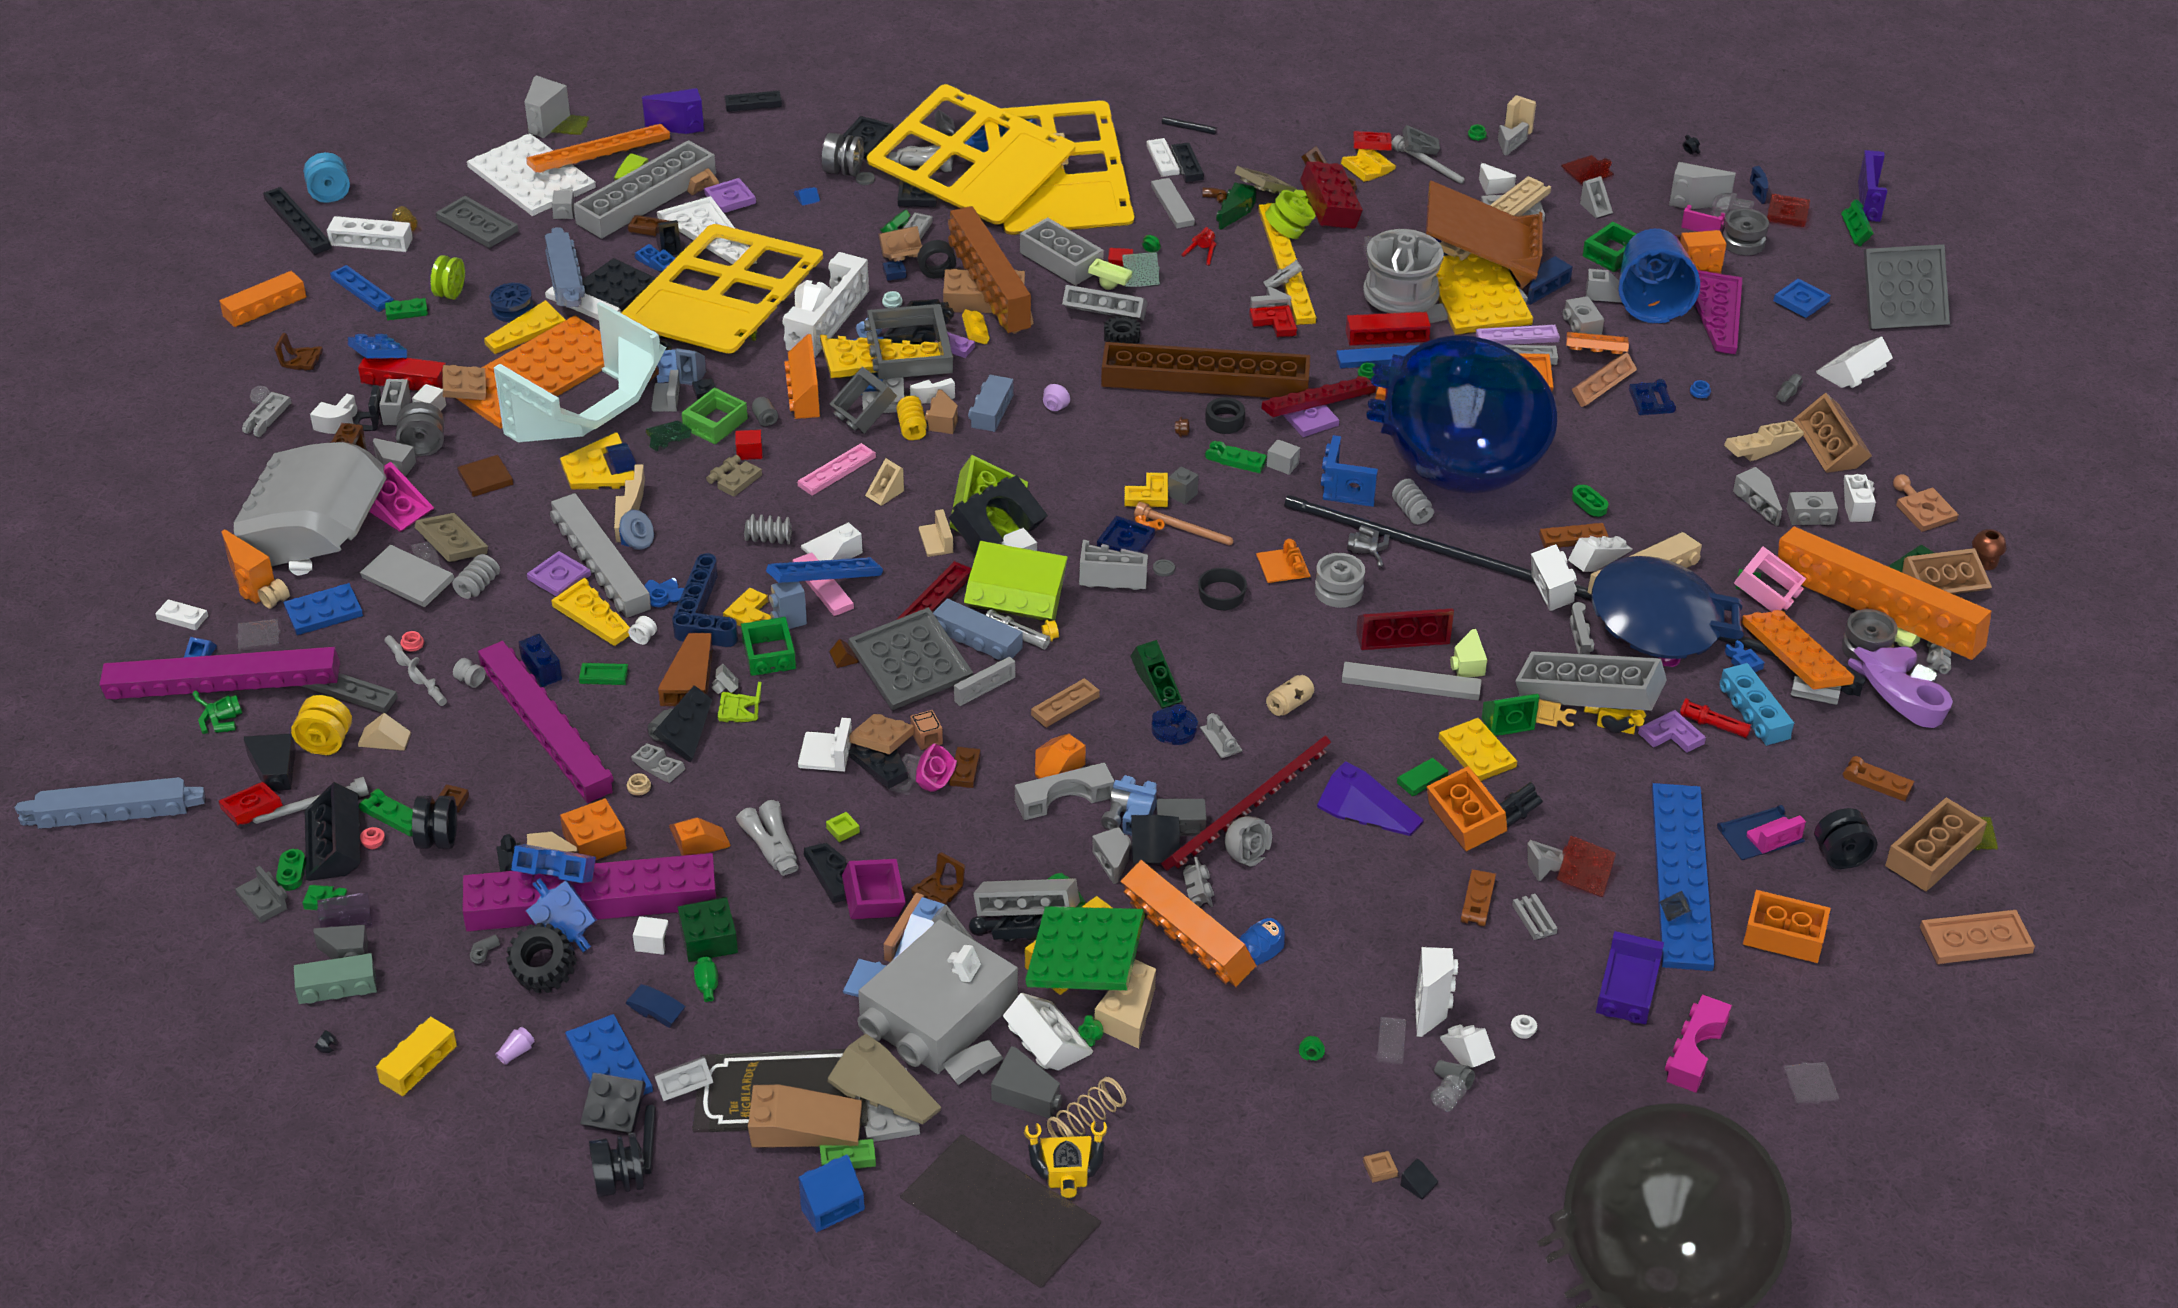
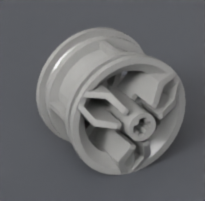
M1410 229L1388 230L1374 236L1367 246L1370 270L1363 288L1366 300L1377 309L1387 313L1424 312L1433 307L1439 298L1436 274L1443 261L1444 252L1441 244L1430 235Z

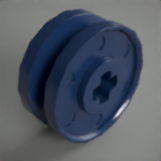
M521 283L502 284L492 290L489 296L493 316L503 322H511L534 308L531 289Z

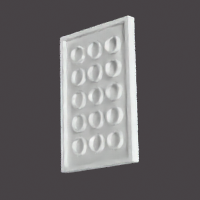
M532 134L524 135L519 139L510 141L503 146L494 148L467 161V165L471 170L531 216L552 208L554 190H573L574 197L596 188L595 181L572 164L535 173L527 165L526 157L553 150Z

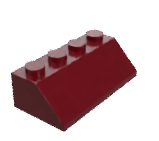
M1454 609L1359 615L1356 633L1361 650L1450 644Z

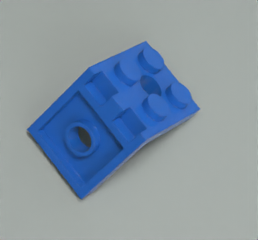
M1333 435L1331 444L1327 443L1322 469L1325 472L1322 473L1321 486H1324L1323 500L1374 507L1378 469L1339 464L1341 436ZM1356 483L1359 485V487L1355 488L1350 486L1349 484Z

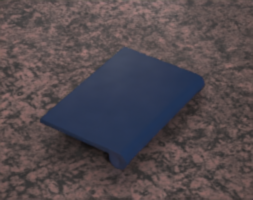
M1778 805L1772 809L1724 823L1720 822L1717 824V828L1742 861L1762 855L1761 851L1746 836L1747 831L1786 817L1783 805ZM1801 838L1769 852L1803 843L1805 840Z

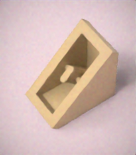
M885 458L865 496L882 506L904 491L903 468Z
M383 713L364 728L358 746L405 751L411 732Z

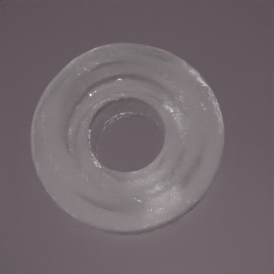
M257 386L251 390L250 399L253 403L260 404L271 392L265 386Z

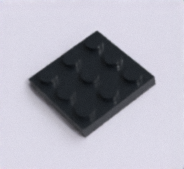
M613 258L582 279L585 294L614 305L622 311L656 277Z

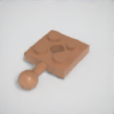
M1900 474L1894 478V488L1898 491H1904L1908 495L1898 499L1896 506L1921 532L1957 520L1959 514L1934 488L1917 493L1910 486L1911 481L1908 476Z

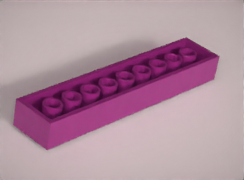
M713 853L595 863L591 882L579 883L569 881L596 919L678 912V906L716 899ZM517 871L463 875V916L466 931L536 925L526 912L541 896L532 884L541 878L550 890L556 888L565 880L553 875H534Z

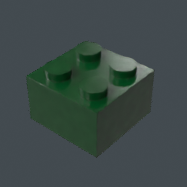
M727 897L678 906L680 929L688 962L697 961L701 957L714 958L738 953L736 931Z

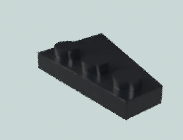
M860 745L849 750L850 758L888 789L908 779L907 770L897 749L891 754Z
M828 843L805 847L803 855L832 903L847 900L842 874L847 866L846 858Z

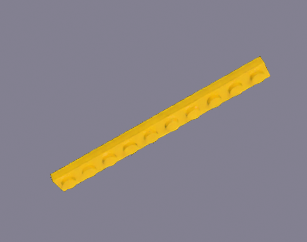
M1272 203L1259 205L1258 211L1278 270L1280 268L1284 269L1297 259L1290 239L1278 232L1268 222L1265 212ZM1299 272L1290 278L1288 283L1284 282L1283 287L1285 293L1291 296V311L1296 325L1315 324L1316 315L1302 274Z

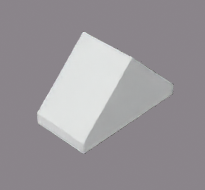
M1484 163L1481 164L1479 181L1486 195L1507 193L1515 187L1516 175Z

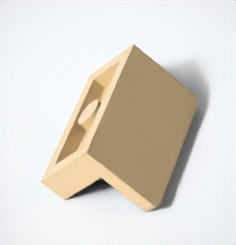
M1516 95L1507 105L1505 127L1513 129L1520 123L1525 122L1529 124L1528 134H1531L1536 102Z
M936 510L935 524L919 527V533L928 557L953 553V536L944 510Z

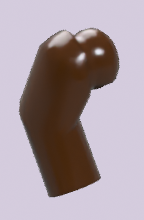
M1203 187L1202 197L1217 198V202L1222 203L1223 200L1227 199V192L1222 189Z

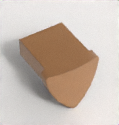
M707 168L690 178L687 191L694 195L706 187L719 184L710 169Z

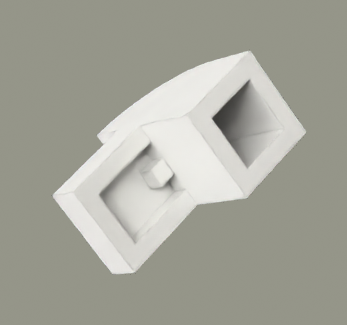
M346 394L336 406L321 402L310 414L313 430L336 434L341 423L353 424L352 417L357 413L354 395Z

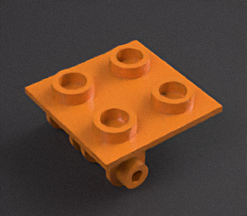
M1292 539L1285 540L1282 550L1256 553L1267 583L1310 577L1300 549Z

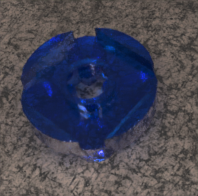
M1176 704L1173 707H1167L1153 713L1151 731L1153 736L1160 742L1164 743V741L1172 742V745H1183L1194 739L1198 729V720L1192 712L1186 710V706ZM1172 724H1177V725H1179V727L1176 728L1175 726H1171V725H1172Z

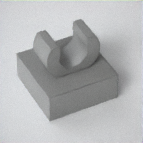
M724 664L720 665L716 669L717 679L712 682V689L717 694L721 693L725 688L732 693L738 688L739 679Z

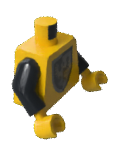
M1584 706L1585 713L1597 714V726L1606 728L1614 733L1634 734L1635 726H1642L1644 724L1643 718L1646 717L1644 710Z
M1095 1121L1092 1122L1093 1141H1091V1136L1040 1138V1143H1038V1137L1041 1133L1040 1125L1036 1123V1135H1031L1028 1132L1027 1125L1024 1129V1135L1030 1140L1028 1149L1031 1167L1042 1179L1047 1180L1050 1188H1061V1195L1065 1198L1074 1197L1077 1194V1187H1086L1088 1178L1093 1177L1103 1163L1105 1142L1102 1141V1137L1107 1133L1105 1122L1104 1130L1099 1133L1094 1131Z

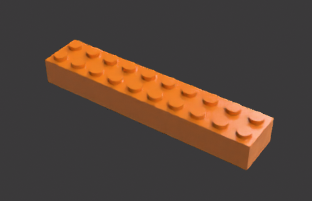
M1795 526L1779 539L1778 558L1806 578L1802 586L1857 610L1872 609L1886 613L1894 619L1898 628L1970 660H1973L1986 647L1991 610Z

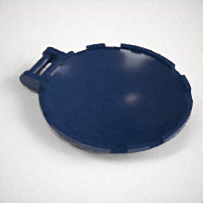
M1651 556L1625 557L1605 566L1594 581L1591 597L1597 617L1602 618L1606 624L1605 628L1615 638L1619 639L1621 637L1631 644V648L1639 652L1660 658L1682 659L1690 654L1697 653L1699 655L1711 648L1712 644L1719 637L1738 640L1744 636L1740 614L1742 600L1716 594L1701 577L1675 562ZM1724 610L1731 611L1732 624L1725 623Z

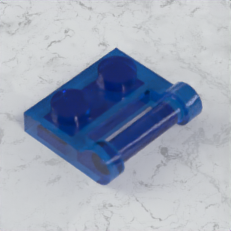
M1658 379L1653 383L1629 385V392L1639 415L1673 413L1676 410L1675 403L1671 401L1666 390L1667 384L1664 379ZM1654 392H1659L1663 404H1658Z

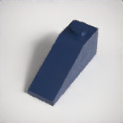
M1556 256L1543 262L1538 270L1537 278L1533 279L1529 287L1527 303L1531 305L1570 283L1573 266Z

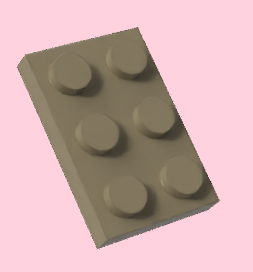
M1237 166L1234 172L1241 176L1240 180L1249 184L1253 183L1255 188L1262 191L1267 190L1274 194H1280L1283 190L1294 192L1297 189L1270 174Z
M455 513L416 520L415 528L448 562L487 554L488 546Z

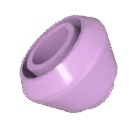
M1050 384L1044 389L1043 403L1049 410L1058 411L1069 405L1070 395L1063 386Z

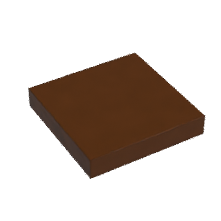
M498 455L457 467L458 473L472 497L513 485V478Z

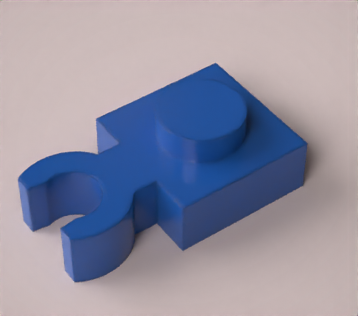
M1737 640L1734 648L1729 644L1726 645L1725 653L1727 656L1732 657L1731 663L1734 666L1748 663L1754 672L1763 669L1765 662L1752 649L1745 651L1742 642Z

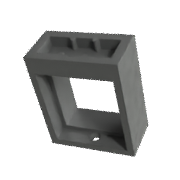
M862 366L832 400L830 405L835 409L833 414L841 421L846 419V424L854 431L859 429L865 434L897 395L888 385ZM870 385L879 394L855 419L846 411Z

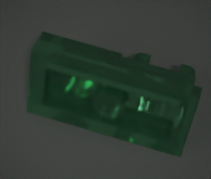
M678 420L646 429L647 435L651 437L650 448L658 451L659 446L664 449L668 447V442L680 441L681 439L691 437L692 429Z

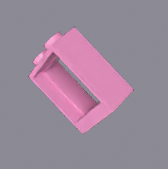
M1762 547L1734 584L1771 612L1773 610L1781 611L1782 608L1787 611L1794 602L1791 597L1796 599L1804 588L1801 585L1806 578L1765 547ZM1759 568L1789 592L1785 597H1782L1753 575L1755 570Z

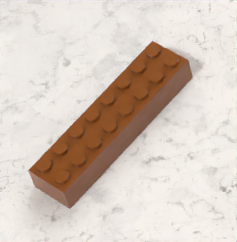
M969 206L950 211V219H948V226L951 235L948 236L949 245L955 249L957 258L962 260L964 269L969 271L971 280L976 282L978 291L983 293L985 302L990 304L992 313L997 315L1000 325L1004 326L1007 333L1031 328V294L974 207Z

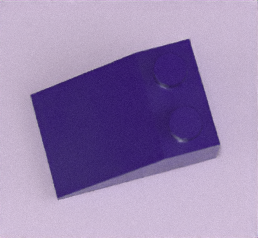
M697 88L642 96L645 127L662 124L669 132L681 134L704 131L702 100Z

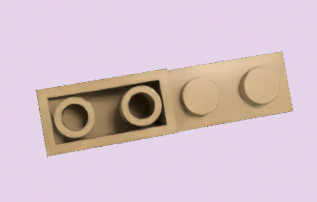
M1792 421L1760 426L1758 433L1727 438L1724 446L1737 457L1745 456L1749 461H1754L1786 448L1801 438L1804 432Z

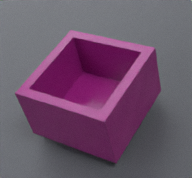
M897 859L848 862L842 878L850 919L898 917L906 902Z

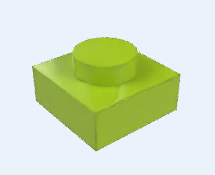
M847 812L826 821V828L838 842L860 833L859 825Z

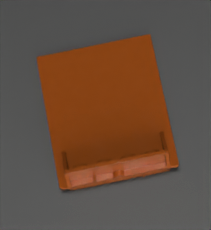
M1430 181L1426 222L1427 235L1511 269L1519 281L1521 289L1532 279L1537 278L1542 257V212L1534 215L1514 216L1434 181Z

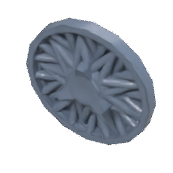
M633 509L625 512L619 524L624 541L630 547L637 550L649 547L654 539V527L651 520L640 510Z

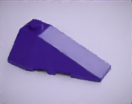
M1346 761L1332 774L1317 804V808L1336 818L1343 820L1350 818L1358 820L1359 824L1367 825V823L1381 826L1384 830L1411 836L1424 821L1368 773Z

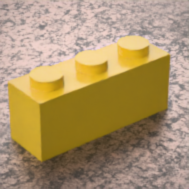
M432 1017L428 1018L408 1038L401 1041L397 1048L387 1057H384L376 1066L379 1082L399 1095L404 1096L457 1047L454 1030Z

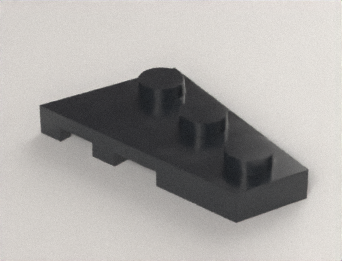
M694 685L656 728L653 734L685 760L691 762L712 699Z

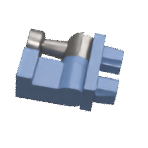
M1126 775L1123 776L1121 781L1115 780L1113 790L1111 791L1110 811L1103 814L1101 825L1107 830L1119 827L1121 823L1119 815L1121 812H1125L1123 816V834L1131 835V815H1153L1157 800V784L1147 781L1143 786L1135 785L1136 780Z

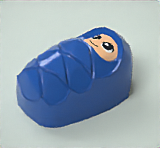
M1266 918L1251 926L1241 935L1239 940L1246 945L1257 966L1273 958L1284 948L1285 930L1278 920Z

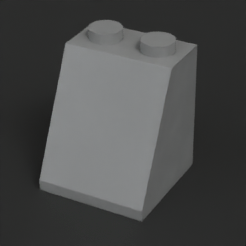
M539 76L533 78L525 99L528 132L530 134L545 138L570 117L566 85Z

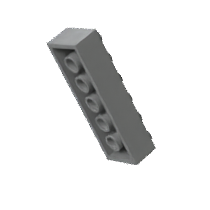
M1531 651L1515 682L1520 696L1539 694V699L1561 703V705L1652 711L1667 679L1662 660L1658 658Z

